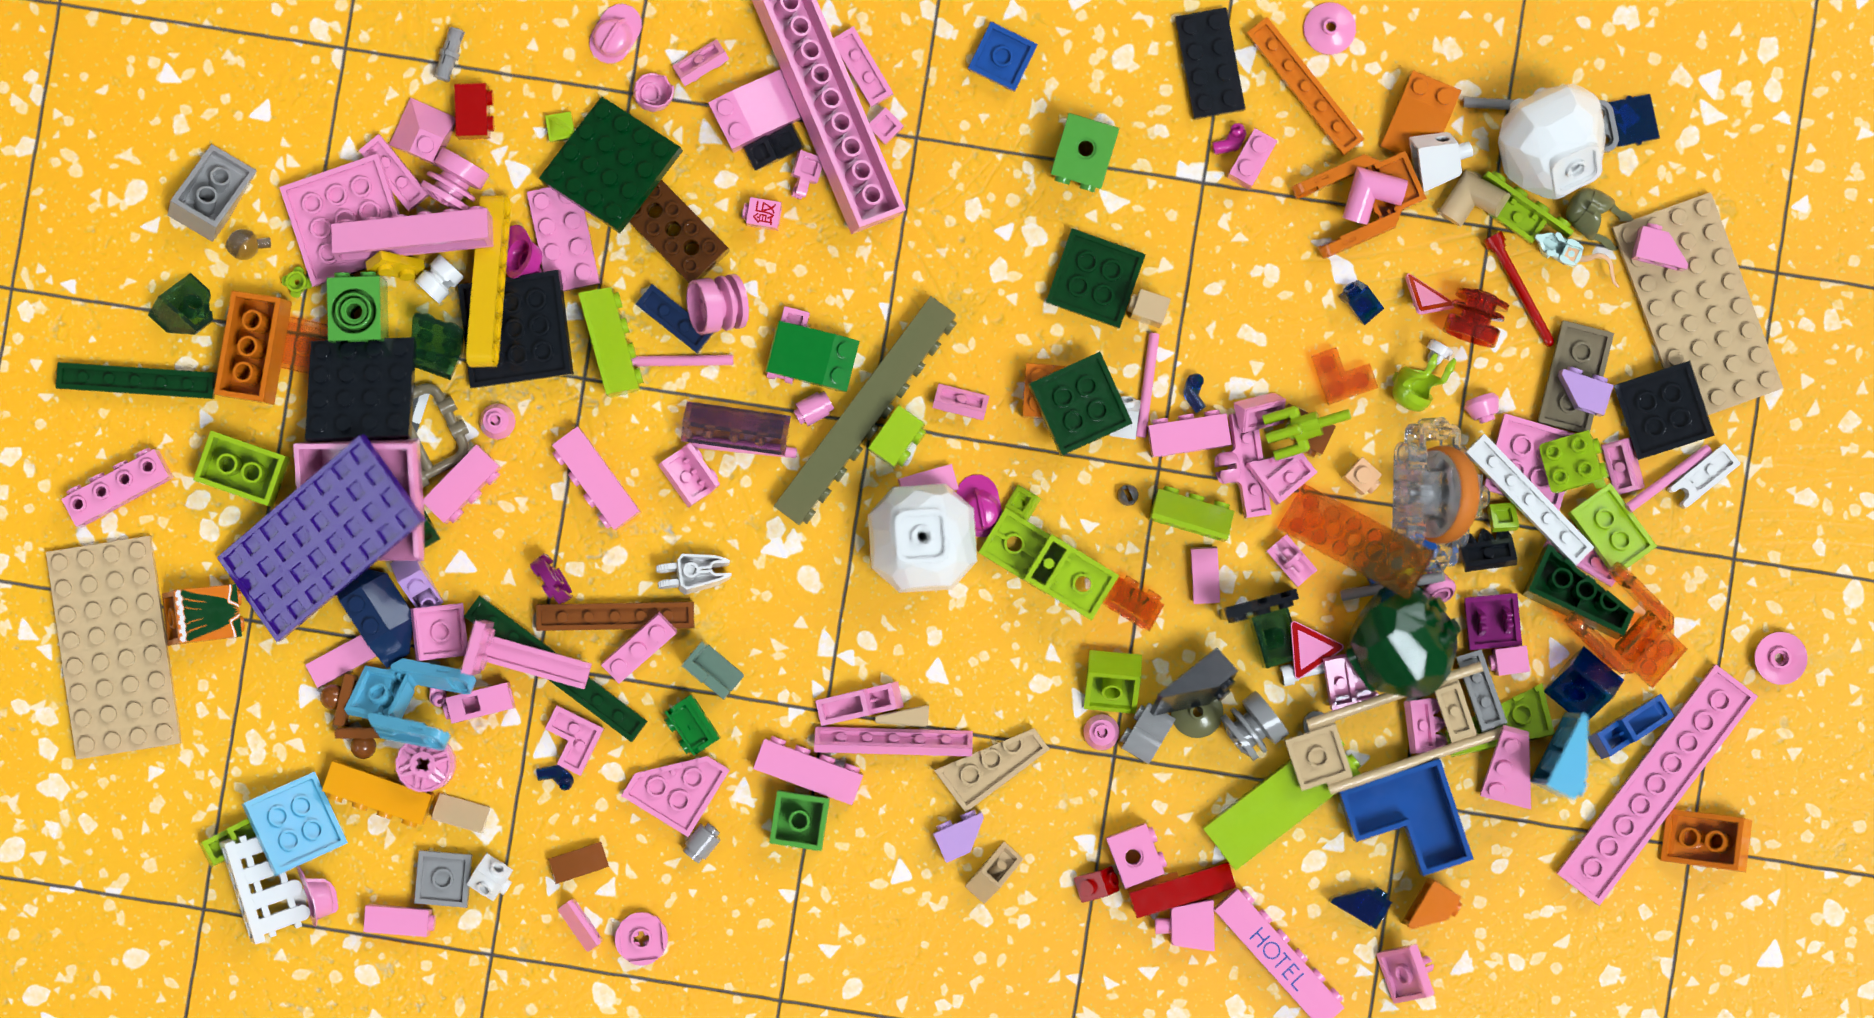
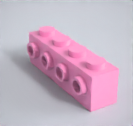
M146 448L136 454L137 458L129 463L127 460H124L114 465V471L107 475L104 473L97 474L89 479L90 484L84 487L78 485L69 489L66 492L68 496L61 500L75 526L82 528L173 479L174 477L160 450Z

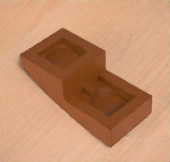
M601 842L547 859L555 884L609 867Z

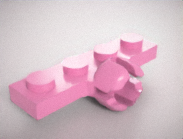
M1236 413L1230 414L1228 417L1233 449L1230 452L1219 453L1215 457V467L1228 466L1229 470L1215 472L1217 479L1222 484H1238L1244 518L1271 515L1269 495L1246 466L1251 461L1264 460L1259 429L1246 433L1240 432Z

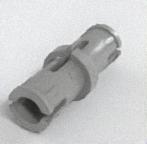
M449 27L444 46L439 51V63L433 76L436 79L445 82L450 81L455 62L460 57L458 52L465 32Z

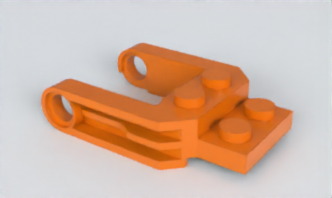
M1406 151L1383 161L1363 154L1291 187L1296 199H1300L1355 175L1357 166L1408 180L1401 206L1375 199L1372 210L1374 215L1378 217V220L1344 234L1328 244L1318 246L1323 259L1394 229L1402 210L1427 199Z

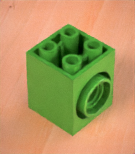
M1069 113L1051 171L1052 175H1056L1054 181L1068 185L1071 180L1081 183V189L1094 193L1096 188L1101 189L1120 128ZM1082 141H1090L1093 144L1094 150L1091 155L1083 156L1079 153L1078 146Z
M341 272L334 273V277L327 278L329 342L384 341V338H389L387 281L380 277V275H376V272H360V277H354L350 273ZM362 308V315L358 319H354V312Z

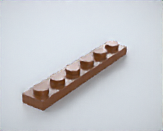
M694 602L536 605V631L640 629L658 612L676 629L695 628Z

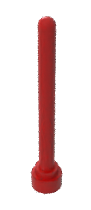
M1502 231L1483 240L1487 250L1490 249L1492 253H1496L1544 344L1548 347L1553 346L1554 338L1504 248L1506 246L1504 242L1506 238Z

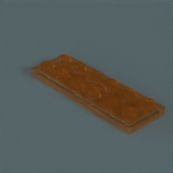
M1303 484L1277 528L1290 537L1406 599L1410 598L1435 555L1432 550L1306 484Z

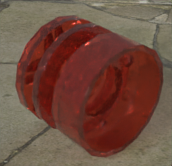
M1457 288L1455 295L1462 300H1453L1452 305L1460 310L1461 314L1449 313L1443 331L1455 338L1475 345L1495 348L1501 331L1491 325V322H1504L1505 317L1498 312H1508L1510 305L1497 298V296L1483 290Z

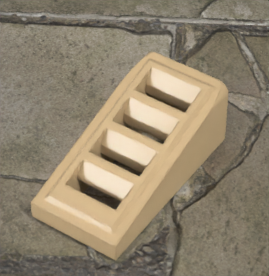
M924 705L881 714L875 717V722L878 724L926 727L928 726L929 706Z

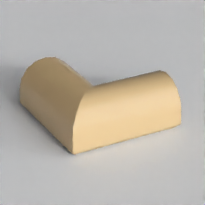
M1465 170L1441 206L1438 214L1461 227L1474 206L1498 217L1511 195Z

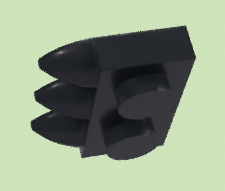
M1486 529L1480 532L1478 542L1469 532H1466L1461 537L1460 552L1465 572L1517 565L1515 546L1509 531L1497 532L1496 540Z

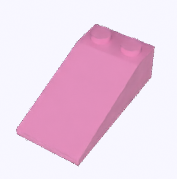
M781 69L708 102L733 153L766 135L769 136L802 119Z

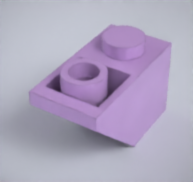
M1568 366L1567 370H1560L1558 378L1574 409L1599 417L1603 416L1614 385L1607 383L1608 379L1593 374L1592 378L1582 375V370Z
M394 561L390 563L397 582L415 608L439 606L444 603L421 561Z
M974 809L962 814V820L952 824L951 820L936 826L938 831L933 834L946 863L971 852L984 818L982 812L976 813Z

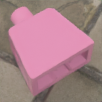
M1206 899L1171 908L1170 918H1155V934H1170L1171 944L1174 946L1215 951L1214 901Z

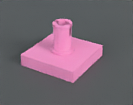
M1417 944L1383 950L1376 954L1394 1004L1427 998L1435 994L1427 974L1433 970L1434 965L1431 964L1425 967V964L1432 962V960L1428 956L1421 957Z

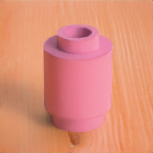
M825 391L819 394L816 392L797 402V409L793 412L800 424L806 423L807 426H810L830 415L829 412L834 410V407Z

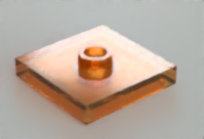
M289 317L281 368L309 374L311 341L328 340V324Z

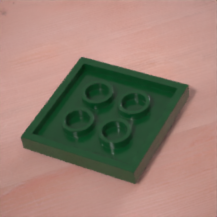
M1072 228L1045 303L1120 329L1146 254Z
M1101 352L1028 384L1060 456L1133 424Z

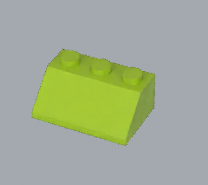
M1164 486L1163 490L1158 489L1148 520L1225 542L1230 534L1234 511L1229 509V504L1215 501L1214 505L1204 502L1205 497L1192 493L1189 494V497L1179 495V489Z

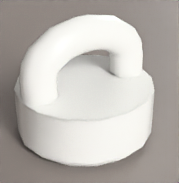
M1431 339L1427 345V348L1431 350L1427 357L1428 362L1434 353L1438 354L1437 365L1444 358L1449 360L1453 354L1452 349L1435 339Z

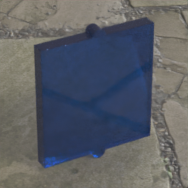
M1651 94L1637 97L1629 95L1626 99L1608 102L1613 108L1618 130L1619 142L1617 147L1632 144L1639 146L1642 142L1660 138Z

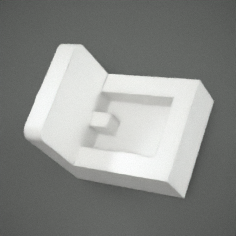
M1122 396L1121 398L1133 424L1111 433L1110 436L1135 440L1141 401L1130 396Z

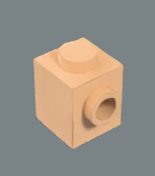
M1362 457L1358 459L1342 479L1360 495H1364L1366 492L1372 494L1381 484L1378 479L1382 474Z

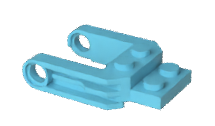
M405 658L391 664V668L388 670L365 665L344 709L346 713L351 716L369 719L370 724L381 739L436 750H445L451 737L447 731L443 732L437 728L426 726L425 723L402 719L415 692V686L420 685L460 694H470L476 683V678L473 675L461 673V669Z

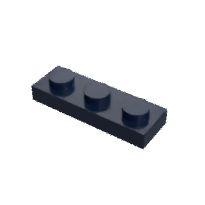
M653 284L636 303L640 309L697 354L714 334H698L691 324L688 312Z

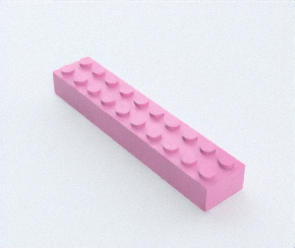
M752 0L851 235L898 217L906 210L817 0Z

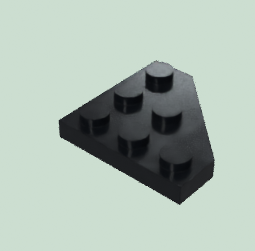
M1297 589L1219 609L1218 611L1221 620L1227 619L1228 623H1234L1248 619L1247 613L1253 612V616L1270 613V607L1278 605L1279 610L1294 606L1293 600L1299 599Z

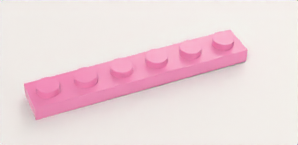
M815 727L814 752L972 756L973 731Z

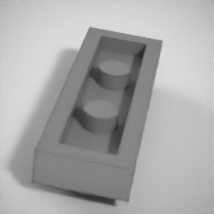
M1481 649L1456 657V662L1459 668L1479 661L1482 664L1483 672L1462 679L1481 733L1507 725V720Z

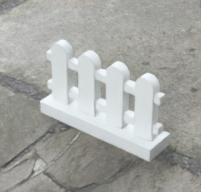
M246 835L238 837V843L231 839L219 842L250 942L254 944L266 941L264 934L268 933L269 937H274L277 935L275 930L294 924L295 928L302 927L301 921L306 920L310 916V909L304 904H295L293 896L301 893L303 888L301 882L295 879L288 880L286 872L278 875L280 884L262 889L260 880L274 876L268 860L254 864L252 855L263 852L257 837L247 839ZM245 858L246 868L242 867L240 859ZM253 883L254 893L250 892L248 884ZM286 899L287 909L270 914L268 905ZM256 909H261L263 917L258 918Z

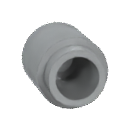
M709 823L706 826L700 824L685 842L686 847L683 851L697 863H700L702 859L706 860L721 841L718 837L720 832Z

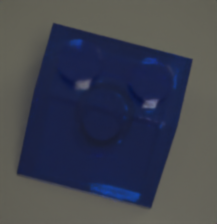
M1583 646L1562 667L1544 689V692L1567 712L1583 713L1590 720L1615 696L1624 679Z

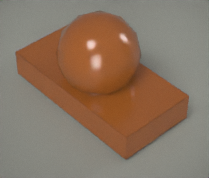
M344 673L342 686L330 684L321 691L320 701L322 705L329 710H336L333 725L345 727L348 724L350 715L344 709L357 684V675Z
M374 727L335 729V739H352L350 745L351 752L357 758L367 759L375 753L376 741L374 738L380 737Z

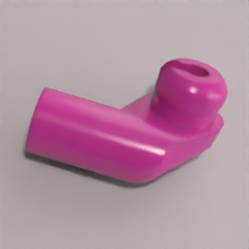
M1235 123L1231 126L1226 140L1212 142L1214 154L1238 150L1246 138L1245 127L1240 123Z

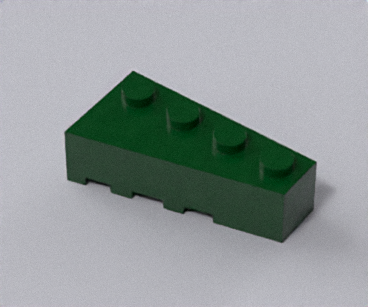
M1550 544L1542 548L1522 593L1523 596L1617 640L1625 635L1634 615L1632 609L1608 590H1604L1592 577L1583 573L1572 561L1563 557Z

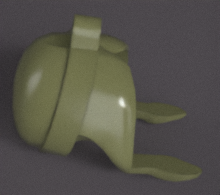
M1582 188L1577 191L1566 209V218L1576 230L1580 231L1588 240L1599 241L1604 247L1612 251L1617 250L1612 241L1597 234L1601 224V214L1610 210L1620 220H1633L1629 213L1618 209L1612 197L1594 188Z

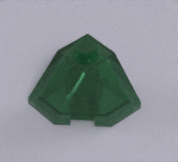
M190 273L158 296L148 316L167 333L196 335L213 321V314L209 306L211 299L210 290Z

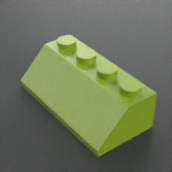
M609 287L578 293L606 395L614 398L641 390L639 384L644 383L640 368L635 369L632 361L637 356L633 342L628 343L626 333H629L630 330L626 317L621 318L618 308H622L623 305L619 292L614 293V290Z

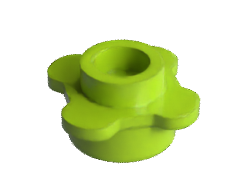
M295 267L292 272L287 276H283L281 280L282 284L291 291L290 295L294 298H299L304 290L312 288L310 278L306 277L302 267ZM296 280L300 281L298 285L295 284Z

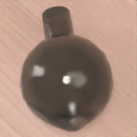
M237 229L227 239L225 248L234 258L249 260L258 253V249L271 248L270 237L257 238L256 234L248 229Z

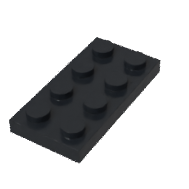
M1227 7L1176 16L1175 23L1193 119L1197 120L1245 111Z

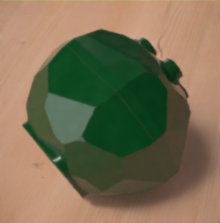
M1390 584L1380 589L1360 612L1350 631L1346 655L1361 680L1371 692L1378 690L1379 692L1399 696L1424 697L1436 692L1447 680L1458 647L1457 636L1461 629L1458 622L1454 618L1450 619L1446 614V605L1440 597L1430 596L1426 591L1417 586Z

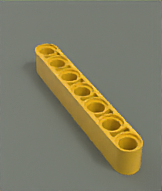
M508 195L481 196L479 199V206L487 208L493 219L494 247L475 249L466 359L469 367H496L499 362L511 219V201Z

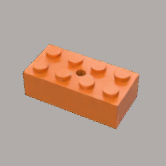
M238 291L231 292L214 390L215 395L271 405L275 404L292 305L291 301L265 295Z

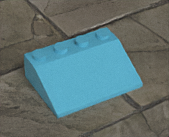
M1572 712L1564 713L1530 780L1531 783L1558 797L1575 800L1577 796L1581 797L1588 785L1585 782L1587 778L1588 755L1587 715Z

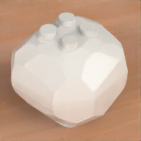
M1573 83L1551 88L1542 87L1526 99H1515L1510 104V112L1503 118L1498 139L1503 169L1507 177L1521 188L1548 199L1562 198L1574 190L1595 181L1602 173V160L1606 140L1599 99L1592 92Z
M946 483L892 487L868 514L871 568L899 593L951 590L977 562L974 508Z

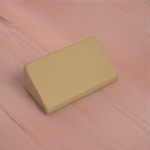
M440 793L431 819L474 832L484 833L491 807Z

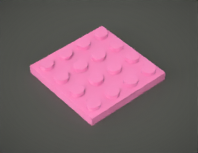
M378 153L279 187L313 287L327 283V278L334 277V273L344 272L351 275L366 270L367 260L338 263L332 254L331 224L339 223L341 220L346 219L364 221L368 217L391 218L392 215L399 214L380 154Z

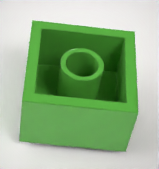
M778 790L769 843L822 851L830 798Z

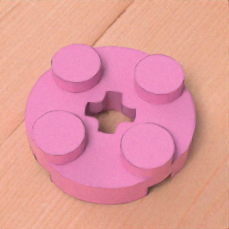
M637 912L629 915L620 923L615 934V945L620 955L630 963L640 966L648 965L663 955L668 945V932L659 917L647 912ZM639 931H644V935L649 936V940L645 941V946H640V943L634 940V937L639 935Z

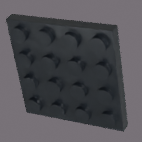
M561 270L526 274L515 279L506 277L499 362L496 367L468 366L470 388L475 389L574 374ZM472 283L458 284L465 349L467 348Z
M414 337L384 338V341L369 340L368 342L351 343L348 341H336V343H331L328 340L311 341L305 440L307 443L354 441L363 434L366 435L369 441L411 439L416 339Z

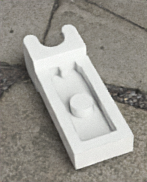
M1724 443L1667 488V491L1672 493L1679 489L1683 490L1685 498L1680 502L1679 506L1685 509L1741 463Z

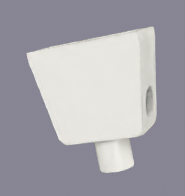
M1449 132L1409 137L1413 169L1424 192L1460 176L1462 173L1461 160L1473 156L1471 143L1467 141L1458 144Z

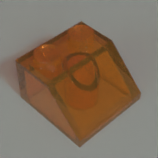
M1127 575L1124 579L1118 577L1102 604L1146 632L1150 631L1165 605L1160 602L1162 597L1151 590H1148L1147 593L1137 588L1140 583Z

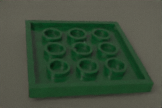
M601 96L539 179L542 183L613 230L621 233L683 150L674 142Z

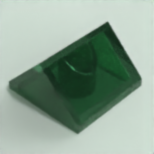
M1288 607L1249 618L1263 669L1293 661L1290 626L1292 619Z

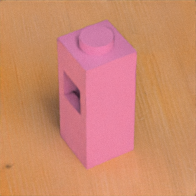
M510 682L475 690L470 694L445 698L446 704H443L446 719H451V723L516 708Z
M376 904L365 906L363 932L427 937L430 935V931L435 930L436 915H432V909Z

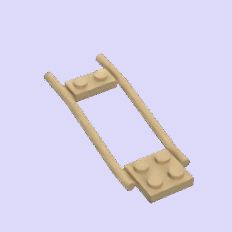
M1481 662L1452 670L1447 680L1434 692L1451 740L1450 744L1354 777L1352 776L1335 721L1405 698L1406 696L1383 693L1306 719L1310 732L1285 740L1301 791L1327 783L1329 792L1333 795L1498 739L1502 727L1476 734L1458 680L1483 672Z

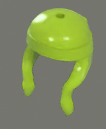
M1437 353L1432 355L1425 371L1404 366L1399 373L1395 372L1392 378L1394 381L1392 390L1394 400L1402 407L1411 411L1421 412L1425 410L1433 400L1430 394L1431 388L1447 382L1450 374L1455 369L1456 359L1453 357L1447 364L1441 378L1431 374L1437 365Z

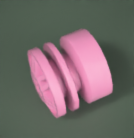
M442 147L434 161L442 169L441 174L428 171L427 175L436 181L435 184L432 185L423 180L420 186L427 191L430 197L450 209L459 211L469 210L470 207L461 202L462 198L464 197L474 202L476 198L467 191L469 186L481 190L489 174L459 155Z
M738 275L717 276L714 281L711 278H703L689 282L686 295L687 310L691 324L698 334L716 333L721 328L728 331L733 328L740 329L746 326L749 316L748 297L744 284Z
M405 743L399 750L396 758V772L400 781L408 788L417 792H430L445 786L453 778L456 770V756L449 744H447L445 750H436ZM421 758L423 760L429 759L430 763L427 765L429 770L419 768Z

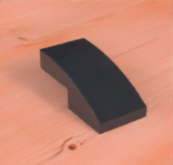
M790 124L743 148L754 170L757 171L805 148L794 124Z

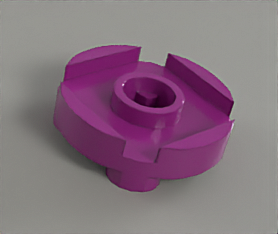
M543 553L530 563L531 569L538 577L541 576L544 581L542 588L549 598L554 597L559 604L565 603L573 597L570 594L572 593L570 585L559 568L555 569L553 566H550L554 561L547 554Z

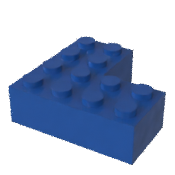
M1440 758L1337 793L1353 841L1358 842L1404 827L1419 874L1422 876L1474 860Z

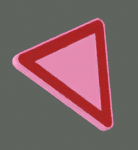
M1406 275L1405 279L1413 300L1412 305L1418 314L1443 311L1455 307L1456 304L1452 300L1413 275Z
M1296 621L1290 624L1294 677L1296 679L1302 678L1321 665L1323 658L1333 657L1344 648L1343 644Z

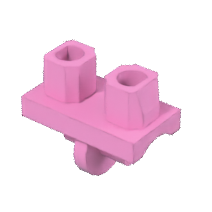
M1287 534L1266 551L1296 587L1300 586L1317 571L1316 567Z

